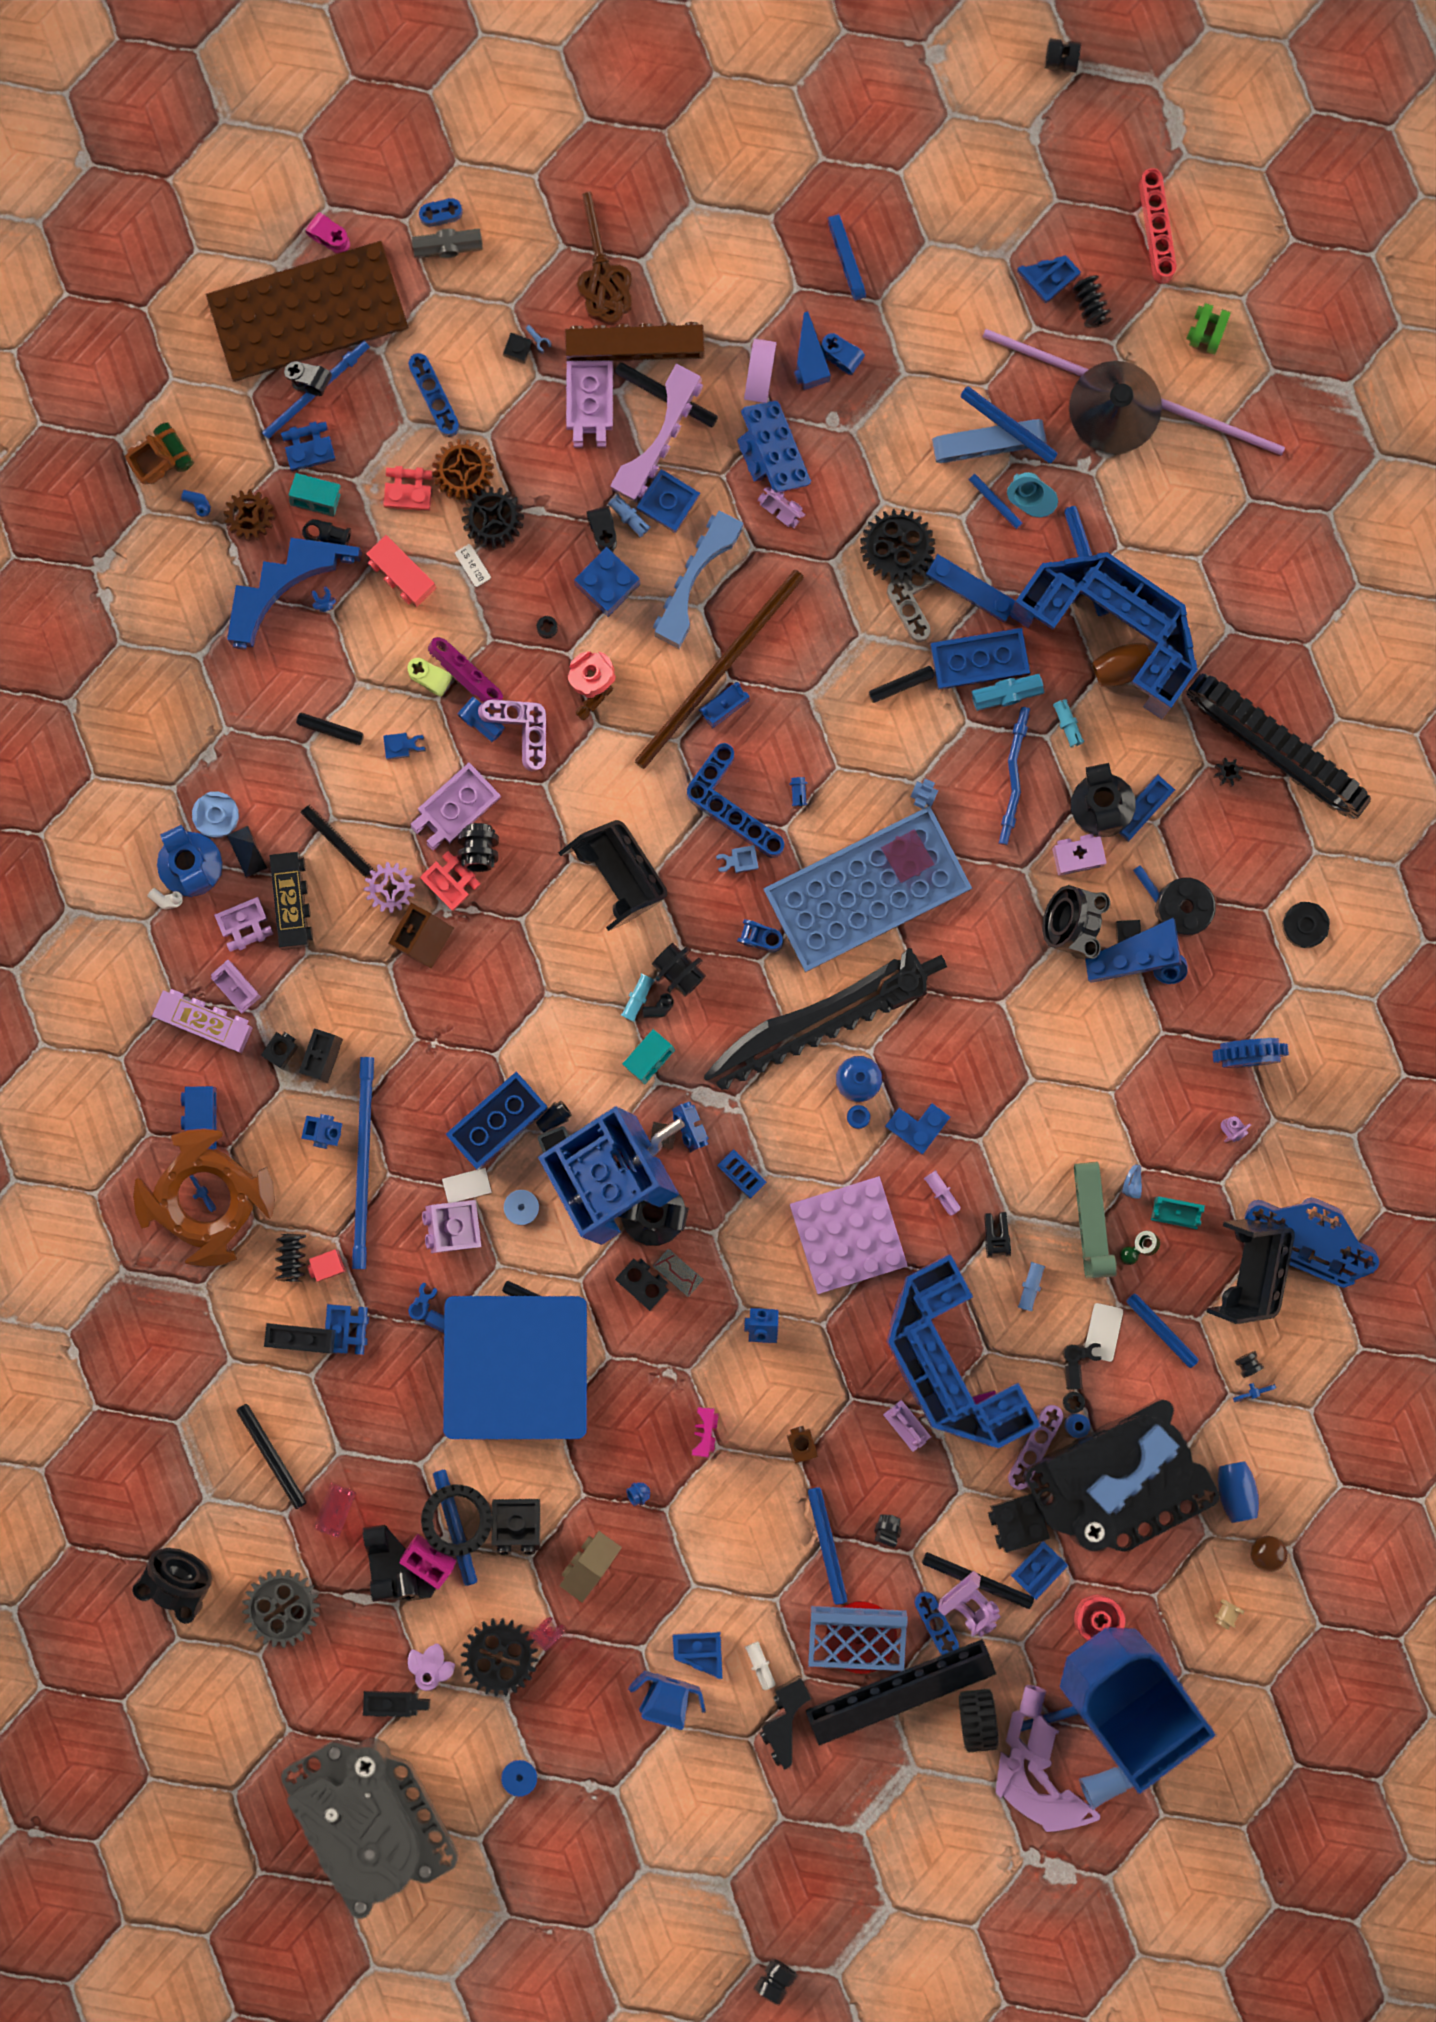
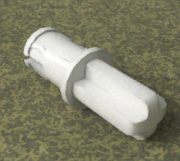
M759 1641L746 1646L745 1649L753 1665L752 1670H755L762 1689L768 1690L773 1688L775 1681L768 1666L769 1661H766Z

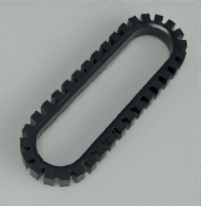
M1202 673L1198 675L1186 691L1187 697L1191 699L1190 701L1194 706L1199 707L1198 710L1210 716V720L1215 724L1219 723L1222 725V729L1226 732L1234 734L1233 737L1238 741L1242 740L1246 743L1245 746L1250 750L1254 749L1257 751V755L1262 759L1266 758L1269 760L1268 763L1273 767L1277 766L1281 769L1280 772L1285 776L1289 775L1297 785L1301 784L1304 786L1303 789L1309 794L1312 792L1316 795L1315 798L1320 802L1324 801L1327 803V807L1334 811L1337 810L1339 814L1345 817L1357 819L1371 802V797L1367 794L1368 792L1365 788L1359 786L1360 783L1354 778H1349L1347 776L1348 773L1342 769H1337L1335 767L1336 764L1330 760H1325L1324 755L1320 752H1314L1312 746L1306 742L1302 743L1300 741L1301 738L1294 733L1290 734L1288 732L1289 729L1282 724L1281 726L1276 723L1277 720L1271 716L1267 717L1262 709L1259 707L1255 708L1250 700L1247 698L1243 699L1238 691L1235 689L1232 691L1223 681L1219 682L1217 678Z

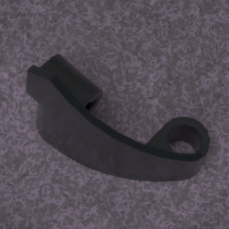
M386 1525L363 1528L364 1546L368 1553L371 1572L370 1592L372 1602L392 1599L413 1601L431 1598L437 1588L399 1563L406 1549Z

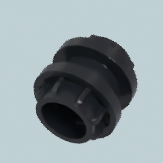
M482 823L466 825L458 835V843L464 846V848L458 851L457 859L464 866V869L468 871L486 872L491 870L499 857V853L492 849L499 844V836L490 825Z

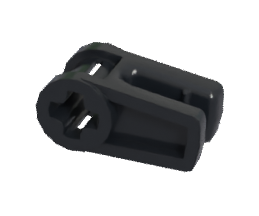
M1000 1212L998 1215L999 1237L994 1235L992 1214L984 1213L987 1258H992V1255L1003 1254L1006 1257L1011 1256V1242L1008 1234L1006 1212Z

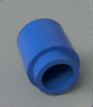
M1077 1413L1069 1415L1064 1423L1067 1434L1075 1438L1085 1437L1091 1427L1088 1418ZM1076 1422L1082 1423L1080 1431H1077L1074 1427Z

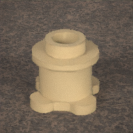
M1222 1599L1221 1603L1223 1605L1214 1617L1218 1618L1217 1624L1229 1630L1230 1626L1236 1627L1234 1623L1239 1614H1244L1245 1611Z

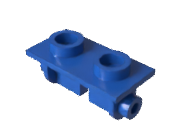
M689 1101L673 1108L674 1121L680 1118L685 1125L680 1130L683 1143L689 1151L693 1152L698 1148L709 1145L707 1142L709 1138L703 1124L696 1127L693 1124L700 1120L695 1105H692Z

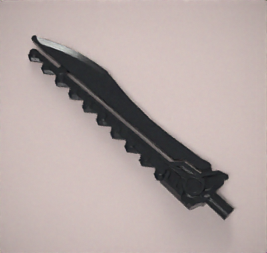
M908 948L901 955V960L893 959L883 967L835 995L803 1009L768 1019L756 1026L722 1054L704 1075V1079L709 1081L746 1062V1066L716 1082L721 1090H728L734 1078L739 1081H746L753 1069L757 1073H763L770 1061L775 1064H782L787 1053L790 1052L793 1056L800 1055L805 1044L811 1045V1047H818L824 1035L829 1037V1039L836 1038L841 1027L847 1028V1030H854L860 1018L865 1021H872L877 1010L883 1011V1013H890L891 1009L895 1010L926 995L927 977L947 968L943 956L939 955L920 964L912 948ZM896 969L899 970L897 974L884 981L880 994L761 1058L754 1059V1056L874 993L877 991L882 979L894 973Z

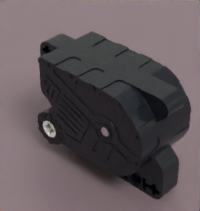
M1164 1399L1154 1400L1122 1418L1104 1424L1098 1430L1085 1437L1078 1438L1062 1449H1057L1044 1456L1041 1461L1029 1466L1024 1472L1025 1483L1048 1526L1055 1531L1068 1534L1074 1543L1088 1551L1094 1552L1102 1551L1106 1547L1121 1552L1130 1551L1213 1507L1218 1503L1220 1495L1207 1469L1201 1464L1192 1462L1191 1450L1182 1437V1433L1170 1424L1174 1414V1407L1171 1402ZM1159 1425L1179 1446L1175 1450L1177 1455L1168 1463L1164 1461L1158 1467L1160 1469L1158 1474L1151 1480L1146 1478L1141 1483L1142 1489L1133 1497L1129 1495L1124 1499L1125 1505L1117 1513L1113 1511L1110 1514L1106 1513L1086 1491L1103 1475L1120 1479L1133 1474L1139 1467L1142 1458V1451L1138 1441L1153 1426ZM1031 1472L1041 1473L1038 1479L1041 1485L1047 1483V1487H1042L1035 1492V1489L1039 1488L1035 1481H1030V1478L1033 1476ZM1204 1490L1212 1492V1494L1209 1496V1501L1206 1499H1201L1197 1503V1501L1192 1497L1195 1496V1498L1198 1499L1203 1497L1205 1495ZM1044 1492H1050L1053 1496L1052 1502L1048 1505H1043L1041 1502V1495ZM1185 1500H1189L1192 1505L1188 1513H1183L1180 1509L1181 1503ZM1164 1511H1168L1171 1516L1167 1524H1161L1159 1520L1160 1514ZM1145 1522L1148 1523L1150 1529L1146 1535L1142 1536L1138 1532V1527L1141 1523ZM1120 1534H1126L1129 1539L1127 1545L1123 1547L1117 1544V1538Z

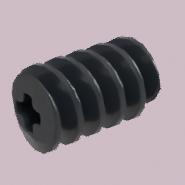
M1099 275L1089 276L1078 281L1072 289L1073 293L1077 294L1075 299L1080 303L1078 308L1080 311H1083L1081 317L1086 320L1084 322L1086 328L1101 327L1113 320V318H1106V315L1111 310H1103L1108 301H1100V298L1105 293H1097L1102 284H1094L1099 279Z
M281 1234L283 1237L277 1238L276 1242L283 1245L276 1248V1252L281 1253L282 1256L275 1258V1261L282 1263V1265L275 1267V1270L281 1272L282 1275L276 1276L275 1280L303 1282L298 1280V1278L305 1276V1272L300 1271L299 1268L304 1267L305 1263L299 1261V1259L305 1257L306 1254L300 1252L299 1249L306 1247V1244L299 1242V1240L306 1238V1235Z

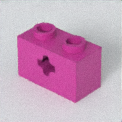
M417 1534L404 1551L399 1563L439 1590L451 1574L457 1560L437 1551L425 1538Z

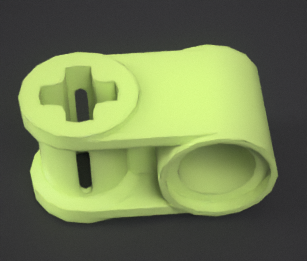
M422 658L412 659L407 666L409 676L413 681L442 697L453 678L447 671L432 665ZM421 665L424 672H418L416 675L413 668H418Z

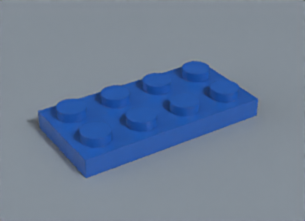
M1022 628L930 644L938 690L1030 674Z

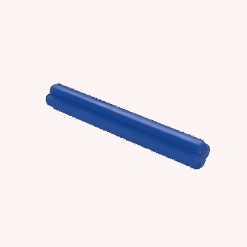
M1132 1294L1127 1299V1304L1189 1368L1194 1367L1198 1363L1199 1359L1137 1294Z

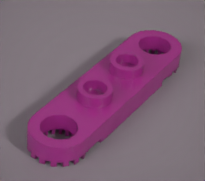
M440 637L432 639L428 645L429 654H432L433 658L436 657L441 662L440 665L468 691L478 696L481 702L503 699L500 689L447 640Z

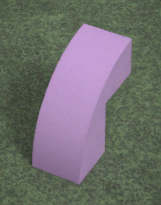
M754 339L744 400L767 403L777 342Z

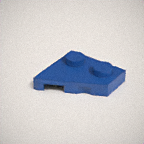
M1066 255L1056 257L1051 261H1040L1037 264L1026 267L1023 265L1017 269L1020 276L1045 304L1081 274V271Z
M720 1632L673 1634L675 1660L688 1664L715 1678L723 1679Z

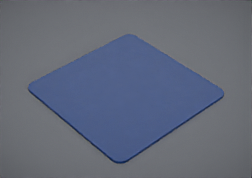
M451 1296L445 1301L443 1432L447 1438L581 1439L585 1436L587 1431V1303L584 1298L580 1296Z

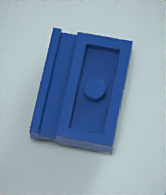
M1042 1541L1010 1576L1037 1600L1069 1565Z

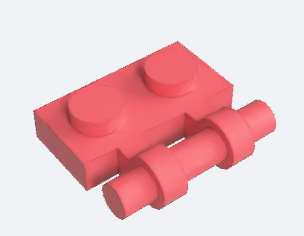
M396 466L395 468L386 467V477H395V483H385L384 508L430 511L432 487L423 485V479L432 480L433 471L424 470L421 467H416V469H403V466ZM403 478L416 479L415 485L402 484Z
M447 851L442 856L447 864L442 867L436 861L420 876V879L454 911L469 896L463 888L469 884L476 890L481 883L475 878L476 875L472 871L464 869L457 856L454 857ZM452 870H455L462 877L458 883L449 875Z

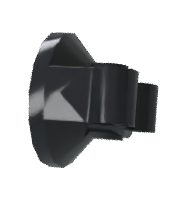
M1109 763L1085 767L1086 778L1076 786L1071 797V814L1075 823L1085 833L1094 834L1095 837H1111L1121 833L1131 823L1135 813V796L1131 787L1122 778L1111 773ZM1107 791L1113 795L1114 801L1110 806L1100 807L1095 803L1093 796L1097 792Z
M1071 885L1061 887L1052 896L1043 917L1042 931L1047 945L1069 952L1078 959L1096 958L1100 953V943L1096 937L1102 924L1101 913H1105L1110 907L1108 895L1103 892H1089Z
M679 1194L662 1206L664 1210L663 1217L656 1223H650L644 1219L642 1214L643 1208L649 1203L644 1200L618 1216L621 1218L625 1231L635 1241L646 1246H660L672 1241L681 1231L685 1230L689 1208L685 1206L682 1196Z
M162 1548L151 1554L143 1574L134 1584L132 1592L138 1600L147 1601L151 1598L160 1607L175 1611V1617L179 1622L189 1624L202 1609V1600L205 1598L213 1578L209 1568L193 1554L181 1549Z

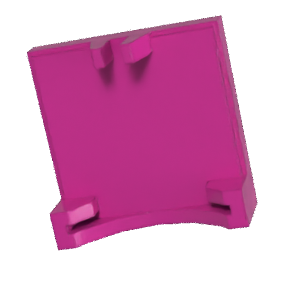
M698 1407L697 1412L704 1424H697L695 1427L704 1428V1433L694 1432L695 1435L702 1437L699 1445L692 1450V1455L709 1457V1452L714 1453L716 1438L711 1437L712 1428L717 1429L719 1415L714 1413V1408Z

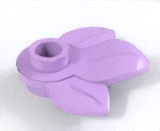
M439 1644L430 1646L424 1654L411 1650L408 1656V1668L415 1675L416 1685L423 1691L435 1689L439 1682L448 1680L454 1672L455 1664L448 1661L444 1662V1653ZM429 1674L432 1679L426 1683L423 1681V1676Z

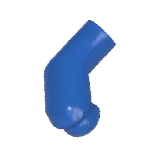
M183 490L181 500L192 503L198 516L205 517L210 514L211 506L204 494Z

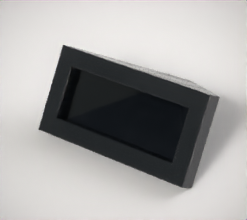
M249 826L227 835L246 878L267 869Z

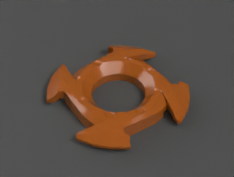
M193 1129L172 1135L173 1146H178L181 1152L161 1175L154 1188V1192L146 1186L141 1178L137 1177L135 1179L133 1199L135 1214L141 1229L149 1227L150 1221L156 1220L182 1241L199 1247L195 1253L185 1260V1263L189 1265L217 1266L237 1260L235 1252L228 1250L226 1245L248 1220L254 1204L269 1219L272 1218L274 1212V1186L268 1168L260 1169L257 1176L253 1177V1175L225 1153L217 1149H209L213 1143L223 1136L224 1133L219 1130ZM200 1172L212 1173L226 1183L230 1191L231 1201L228 1211L219 1219L209 1222L198 1221L187 1215L181 1207L179 1189L182 1182L192 1174Z

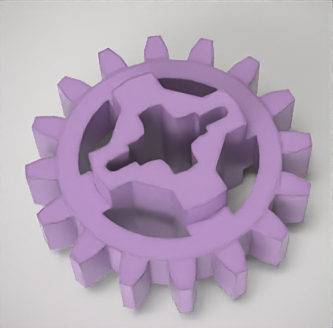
M386 862L385 868L378 864L377 872L369 871L372 878H365V881L370 883L369 887L364 888V891H370V895L366 899L374 900L373 907L378 904L381 905V912L385 910V907H388L389 912L393 913L395 906L400 911L402 910L401 903L409 904V901L406 899L407 896H414L409 891L410 888L415 887V884H409V880L413 876L405 875L407 868H403L400 871L398 863L393 868L390 867L389 862ZM393 872L400 875L404 882L396 881L393 878ZM384 873V880L380 884H374L376 878ZM388 876L391 884L396 886V889L392 890L391 899L388 891L383 890V886L387 885ZM399 891H405L402 898L395 902V895ZM380 892L386 897V903L379 900L375 893Z

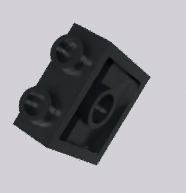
M1032 1494L990 1506L991 1512H988L990 1523L992 1526L996 1525L998 1535H995L998 1548H1003L1005 1553L1050 1539L1044 1517Z
M492 1499V1550L497 1551L498 1555L503 1556L510 1555L511 1551H521L523 1555H534L535 1551H540V1499Z

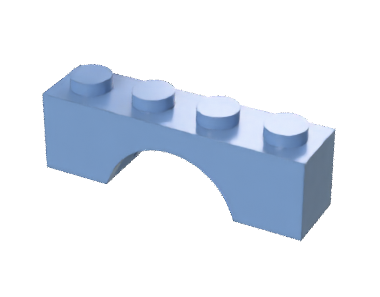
M1159 1425L1153 1426L1138 1441L1142 1451V1458L1139 1467L1133 1474L1120 1479L1103 1475L1086 1491L1106 1513L1110 1514L1112 1511L1117 1513L1125 1505L1124 1499L1129 1495L1132 1497L1142 1489L1141 1483L1146 1478L1151 1480L1160 1471L1158 1467L1164 1461L1168 1463L1177 1455L1175 1450L1179 1446Z

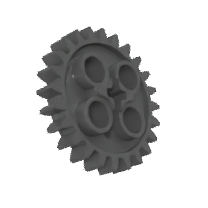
M278 1569L276 1576L269 1571L267 1572V1580L262 1575L259 1576L260 1585L253 1582L251 1586L254 1591H246V1594L251 1598L243 1601V1604L249 1606L248 1609L242 1611L243 1614H249V1618L244 1623H252L248 1631H257L255 1639L263 1636L264 1645L269 1640H272L273 1648L277 1646L278 1642H281L282 1648H285L287 1641L294 1646L296 1645V1637L303 1641L305 1640L303 1632L308 1635L312 1633L308 1627L309 1625H317L313 1617H319L320 1613L314 1611V1608L321 1606V1603L314 1602V1599L319 1594H311L310 1591L315 1586L310 1585L307 1587L305 1585L308 1580L307 1577L300 1581L299 1572L294 1577H291L290 1569L286 1571L285 1575H282L281 1569ZM281 1585H286L290 1588L291 1594L288 1598H284L279 1594ZM294 1596H299L297 1601L285 1608L286 1614L280 1612L267 1622L264 1621V1617L279 1607L277 1603L283 1605ZM261 1599H266L270 1602L271 1608L268 1612L260 1609L259 1602ZM299 1605L304 1609L303 1617L298 1618L293 1615V1606ZM274 1619L283 1621V1631H276L273 1628Z

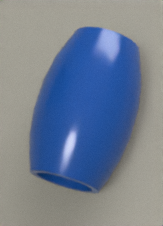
M1243 1461L1219 1466L1218 1491L1224 1511L1231 1523L1258 1518L1259 1494L1253 1473L1247 1463Z

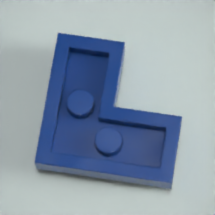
M931 1103L919 1121L915 1120L901 1108H898L885 1127L923 1155L950 1119V1116L933 1103Z

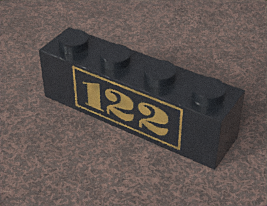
M298 852L269 855L279 948L281 950L310 947L309 941H313L312 927H308L307 918L311 917L309 903L305 904L308 885L307 881H303L302 872L306 871L304 857L300 858Z

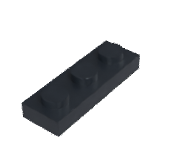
M266 1323L264 1347L333 1354L336 1330Z

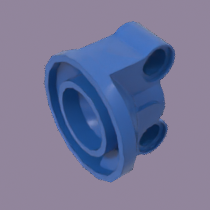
M182 825L160 834L164 845L158 854L157 869L159 878L169 890L173 892L178 891L182 896L194 897L205 894L216 885L221 877L223 861L220 850L211 839L201 833L187 832ZM186 851L192 852L195 856L194 865L188 870L177 868L176 861L178 856Z

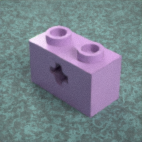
M1094 834L1081 836L1080 840L1071 842V839L1060 840L1057 842L1058 845H1055L1052 849L1058 876L1104 867L1106 864L1101 836L1094 837ZM1077 849L1079 850V852H1084V855L1081 857V859H1079L1077 855L1074 856V853Z

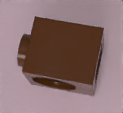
M804 1426L790 1429L791 1434L787 1435V1439L795 1464L818 1457L810 1429H804ZM805 1437L808 1440V1447L805 1450L796 1449L795 1441L797 1438Z

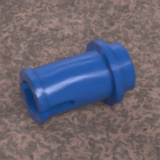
M805 777L791 778L789 785L792 786V806L807 805L805 785L808 782H805Z

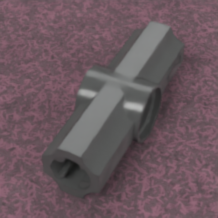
M480 228L463 231L442 229L437 231L436 234L412 237L415 258L437 255L442 258H451L459 255L461 252L483 250Z

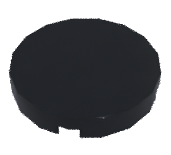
M1300 902L1293 905L1285 913L1282 922L1283 932L1287 940L1294 946L1312 948L1322 943L1327 937L1330 920L1326 911L1320 905L1311 902Z

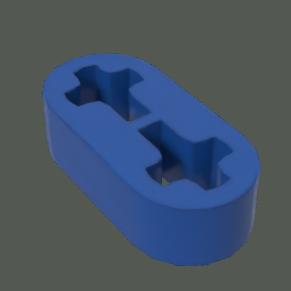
M454 198L424 204L419 210L421 223L427 227L455 222L462 216V206ZM451 205L456 209L453 215L448 211ZM426 211H431L434 214L432 216L433 219L428 220Z

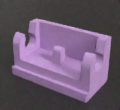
M229 960L225 961L223 965L211 974V979L240 1013L245 1012L261 998L259 993Z

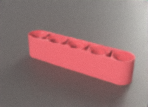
M1150 168L1143 173L1139 183L1152 274L1156 282L1166 284L1172 280L1176 271V259L1163 177L1159 170ZM1153 179L1156 185H1149L1145 180ZM1149 201H1156L1159 207H1152ZM1160 223L1163 229L1157 230L1152 224ZM1156 245H1163L1167 251H1158ZM1166 267L1170 273L1163 274L1159 268Z

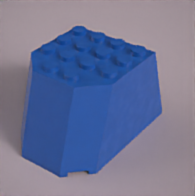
M1104 1628L1067 1656L1059 1686L1138 1794L1142 1793L1217 1736L1161 1655L1137 1629Z

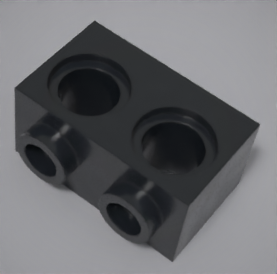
M633 1258L615 1280L651 1311L669 1291L666 1288L668 1282L659 1274L654 1277L648 1271L651 1267L641 1258L638 1261ZM633 1268L639 1269L642 1273L641 1279L637 1282H632L628 1278V1272ZM650 1284H655L659 1287V1294L655 1298H650L646 1295V1287Z

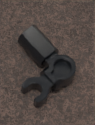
M1092 1343L1085 1348L1084 1345L1070 1344L1063 1349V1357L1068 1361V1365L1065 1366L1067 1390L1083 1389L1081 1365H1078V1361H1085V1358L1093 1361L1101 1360V1356L1095 1357L1092 1355V1349L1101 1347V1344Z

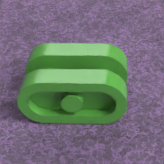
M1205 303L1203 307H1198L1194 317L1198 322L1196 327L1191 326L1186 340L1190 341L1189 346L1197 349L1200 342L1207 344L1206 352L1215 355L1231 312L1222 309L1220 315L1211 313L1214 306ZM1208 321L1216 324L1212 336L1204 334Z

